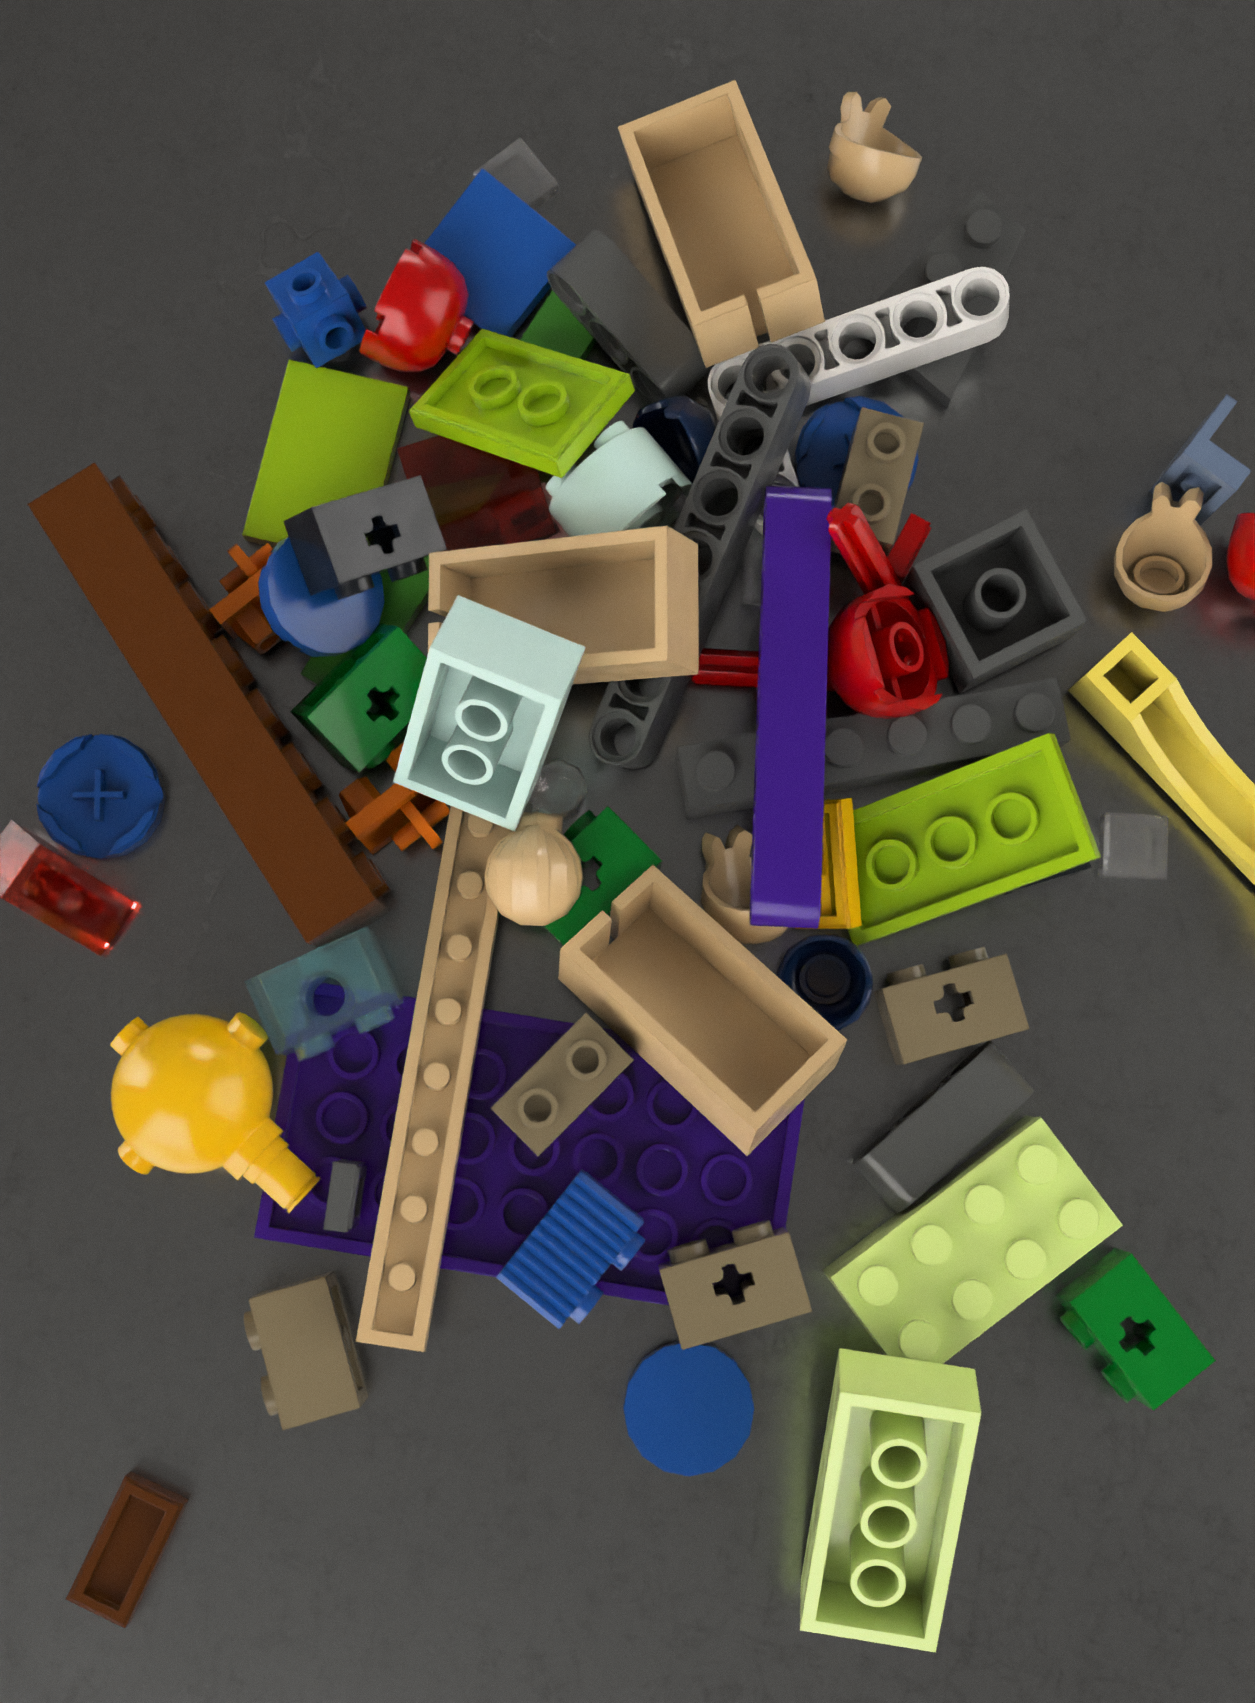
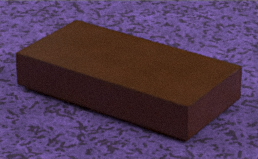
M130 1471L125 1475L65 1600L126 1628L139 1606L189 1499Z

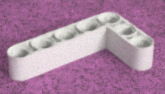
M983 266L971 268L825 320L824 323L771 343L770 340L763 342L759 346L767 344L782 345L790 350L797 360L805 359L815 364L813 371L809 375L811 391L807 406L990 342L998 337L1006 328L1009 318V286L1003 275L995 269ZM975 296L990 297L997 304L992 312L982 316L970 314L963 306ZM917 317L929 318L936 324L933 331L924 337L915 338L903 332V327L906 323ZM864 338L875 344L873 351L862 359H851L843 354L845 346L854 339ZM754 350L715 364L711 369L708 377V390L718 422L728 401L724 398L726 390L736 381L744 361ZM785 369L775 370L768 375L763 386L765 394L778 393L785 388L789 382V379L783 376ZM752 429L742 436L738 444L739 455H742L744 447L750 440L764 437L763 429ZM788 449L772 486L800 487ZM760 514L755 528L763 536V516Z

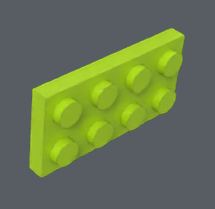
M1047 733L853 810L862 926L848 929L852 943L861 946L1101 858L1055 734Z

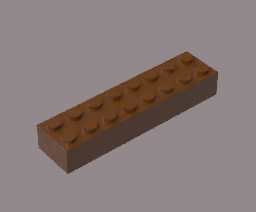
M94 462L28 503L27 505L306 943L328 952L390 912V908L382 897L391 891L387 881L371 858L368 859L363 851L355 855L348 845L357 837L346 825L347 819L337 805L334 806L328 797L320 800L314 792L323 785L320 777L303 753L300 754L292 742L285 746L280 739L290 733L284 721L269 700L266 701L258 688L251 692L249 691L247 686L255 682L256 678L239 652L232 648L223 634L215 638L214 634L223 629L222 625L209 611L211 608L204 598L198 595L189 581L181 585L183 581L190 578L188 572L172 548L165 544L156 531L155 527H157L154 519L139 497L133 494L121 475L110 481Z

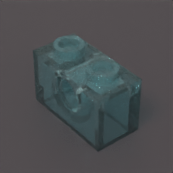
M367 926L244 981L275 1054L289 1055L295 1052L299 1062L334 1047L335 1043L331 1035L353 1025L356 1026L359 1034H363L394 1020L395 1015L392 1008L406 1002L375 931ZM335 979L344 989V1004L337 1013L331 1016H323L314 1006V993L321 983Z

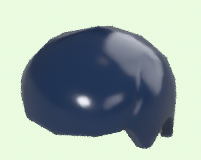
M671 396L639 409L632 428H645L693 484L717 427V422L709 409L687 396Z
M836 934L809 935L788 948L776 973L778 978L837 1031L859 1020L869 1006L873 993V975L865 954L856 944Z

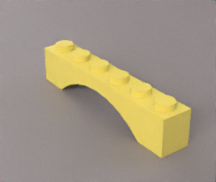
M1131 632L1068 691L1255 885V784L1228 756L1206 728L1189 702L1177 678Z

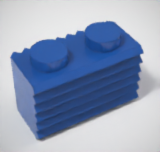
M581 1169L496 1278L558 1329L562 1327L569 1317L580 1324L604 1292L595 1284L610 1264H613L622 1271L646 1239L637 1233L644 1220L589 1173Z

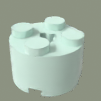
M621 420L609 426L599 435L594 443L596 451L589 455L579 466L574 464L563 478L553 476L545 487L547 492L553 497L549 505L550 514L571 537L666 525L670 527L680 515L673 504L681 493L687 498L692 483L645 428L637 427L630 429Z

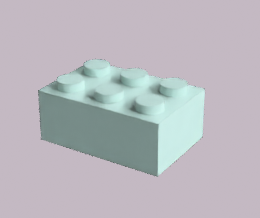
M458 595L430 646L393 782L515 832L540 776L586 647Z

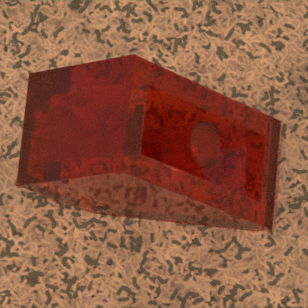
M13 820L9 822L1 833L0 898L101 956L138 904L69 855Z

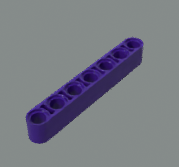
M765 487L750 926L817 929L819 926L822 884L831 535L828 532L830 524L827 521V515L832 510L831 488Z

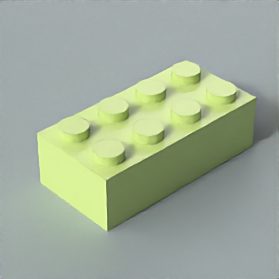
M1024 1116L928 1189L914 1203L895 1214L823 1269V1272L884 1355L943 1364L1123 1225L1041 1117Z
M839 1348L801 1575V1631L936 1652L981 1418L975 1369Z

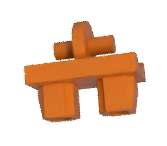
M267 542L248 557L236 543L227 550V553L238 566L219 580L229 594L209 609V611L234 640L240 637L242 641L262 655L281 641V638L272 631L261 609L258 586L262 567L267 565L268 557L272 554L273 548Z
M404 742L394 749L386 760L395 773ZM366 776L357 778L339 793L341 802L351 818L345 822L346 825L372 855L392 840L401 851L405 850L421 836L433 850L443 843L432 828L449 815L450 809L443 802L396 783L380 794Z

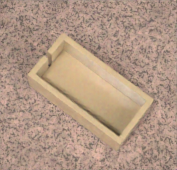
M736 80L618 127L632 173L706 368L758 348L757 336L768 333L772 343L825 322L816 276Z
M667 525L429 553V611L446 617L456 597L459 595L586 647L573 684L699 674L698 544ZM441 622L428 623V653L432 642L443 624Z
M654 865L648 868L612 901L610 917L602 910L560 948L558 979L746 1156L836 1067L847 1042V1039ZM610 936L614 939L611 944H609Z

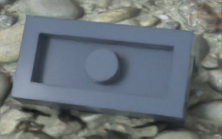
M1228 394L1225 395L1190 435L1149 490L1153 494L1155 486L1163 482L1170 486L1173 501L1178 502L1189 489L1200 487L1204 496L1202 508L1195 518L1200 526L1238 490L1252 471L1209 440L1238 402Z

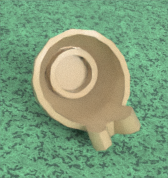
M847 92L843 96L841 123H838L833 131L829 145L830 156L827 168L830 179L841 188L843 193L860 201L869 203L880 202L902 193L908 188L917 174L922 156L883 128L891 109V105L886 98L878 97L870 101L865 111H862L861 97L857 92Z
M1163 482L1157 484L1153 492L1151 511L1136 519L1122 534L1114 556V577L1124 595L1141 608L1162 612L1176 610L1187 605L1205 586L1212 569V547L1205 531L1195 520L1202 508L1204 496L1200 487L1189 489L1177 502L1173 501L1169 485Z
M523 812L515 832L512 831L498 841L488 857L484 874L487 894L502 916L520 925L546 926L567 915L580 897L584 878L581 859L573 844L562 833V815L558 813Z
M737 824L729 832L725 848L721 839L717 836L705 832L702 837V852L706 861V871L703 874L701 903L704 911L738 942L743 944H759L772 941L781 936L788 927L750 926L751 857L749 855L752 834Z

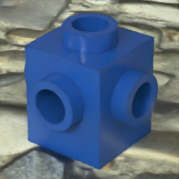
M319 252L314 253L265 282L281 314L272 318L280 335L291 352L302 347L316 369L335 357L343 355L349 349L362 342L366 329L358 313L367 309V306L349 275L338 280Z

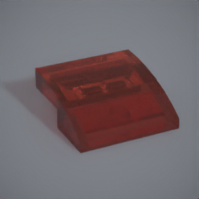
M439 435L397 448L406 478L409 479L420 475L422 477L447 548L444 551L527 542L556 533L538 472L534 468Z

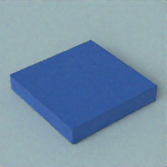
M484 168L480 170L424 243L452 261L464 277L469 294L464 316L474 321V324L480 329H486L508 337H512L551 288L546 276L547 271L576 246L572 240Z

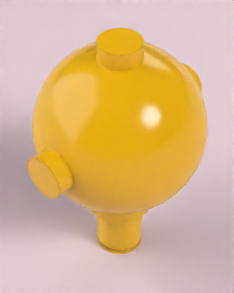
M238 1012L228 1022L209 1015L185 1014L167 1018L150 1027L141 1018L136 1017L111 1042L110 1046L121 1055L111 1086L113 1116L119 1132L125 1140L119 1146L118 1154L134 1171L148 1174L156 1166L166 1171L195 1174L210 1172L223 1167L237 1181L244 1177L252 1185L256 1183L283 1209L286 1208L288 1213L304 1199L321 1179L319 1176L316 1177V1173L288 1149L289 1144L280 1137L284 1131L269 1118L273 1102V1082L268 1062L260 1049L268 1039V1035L261 1025L250 1016Z

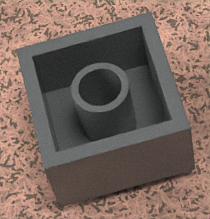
M1027 509L914 564L902 584L903 587L914 593L909 598L917 611L928 607L935 616L946 643L949 662L948 672L960 694L1070 639L1088 622Z

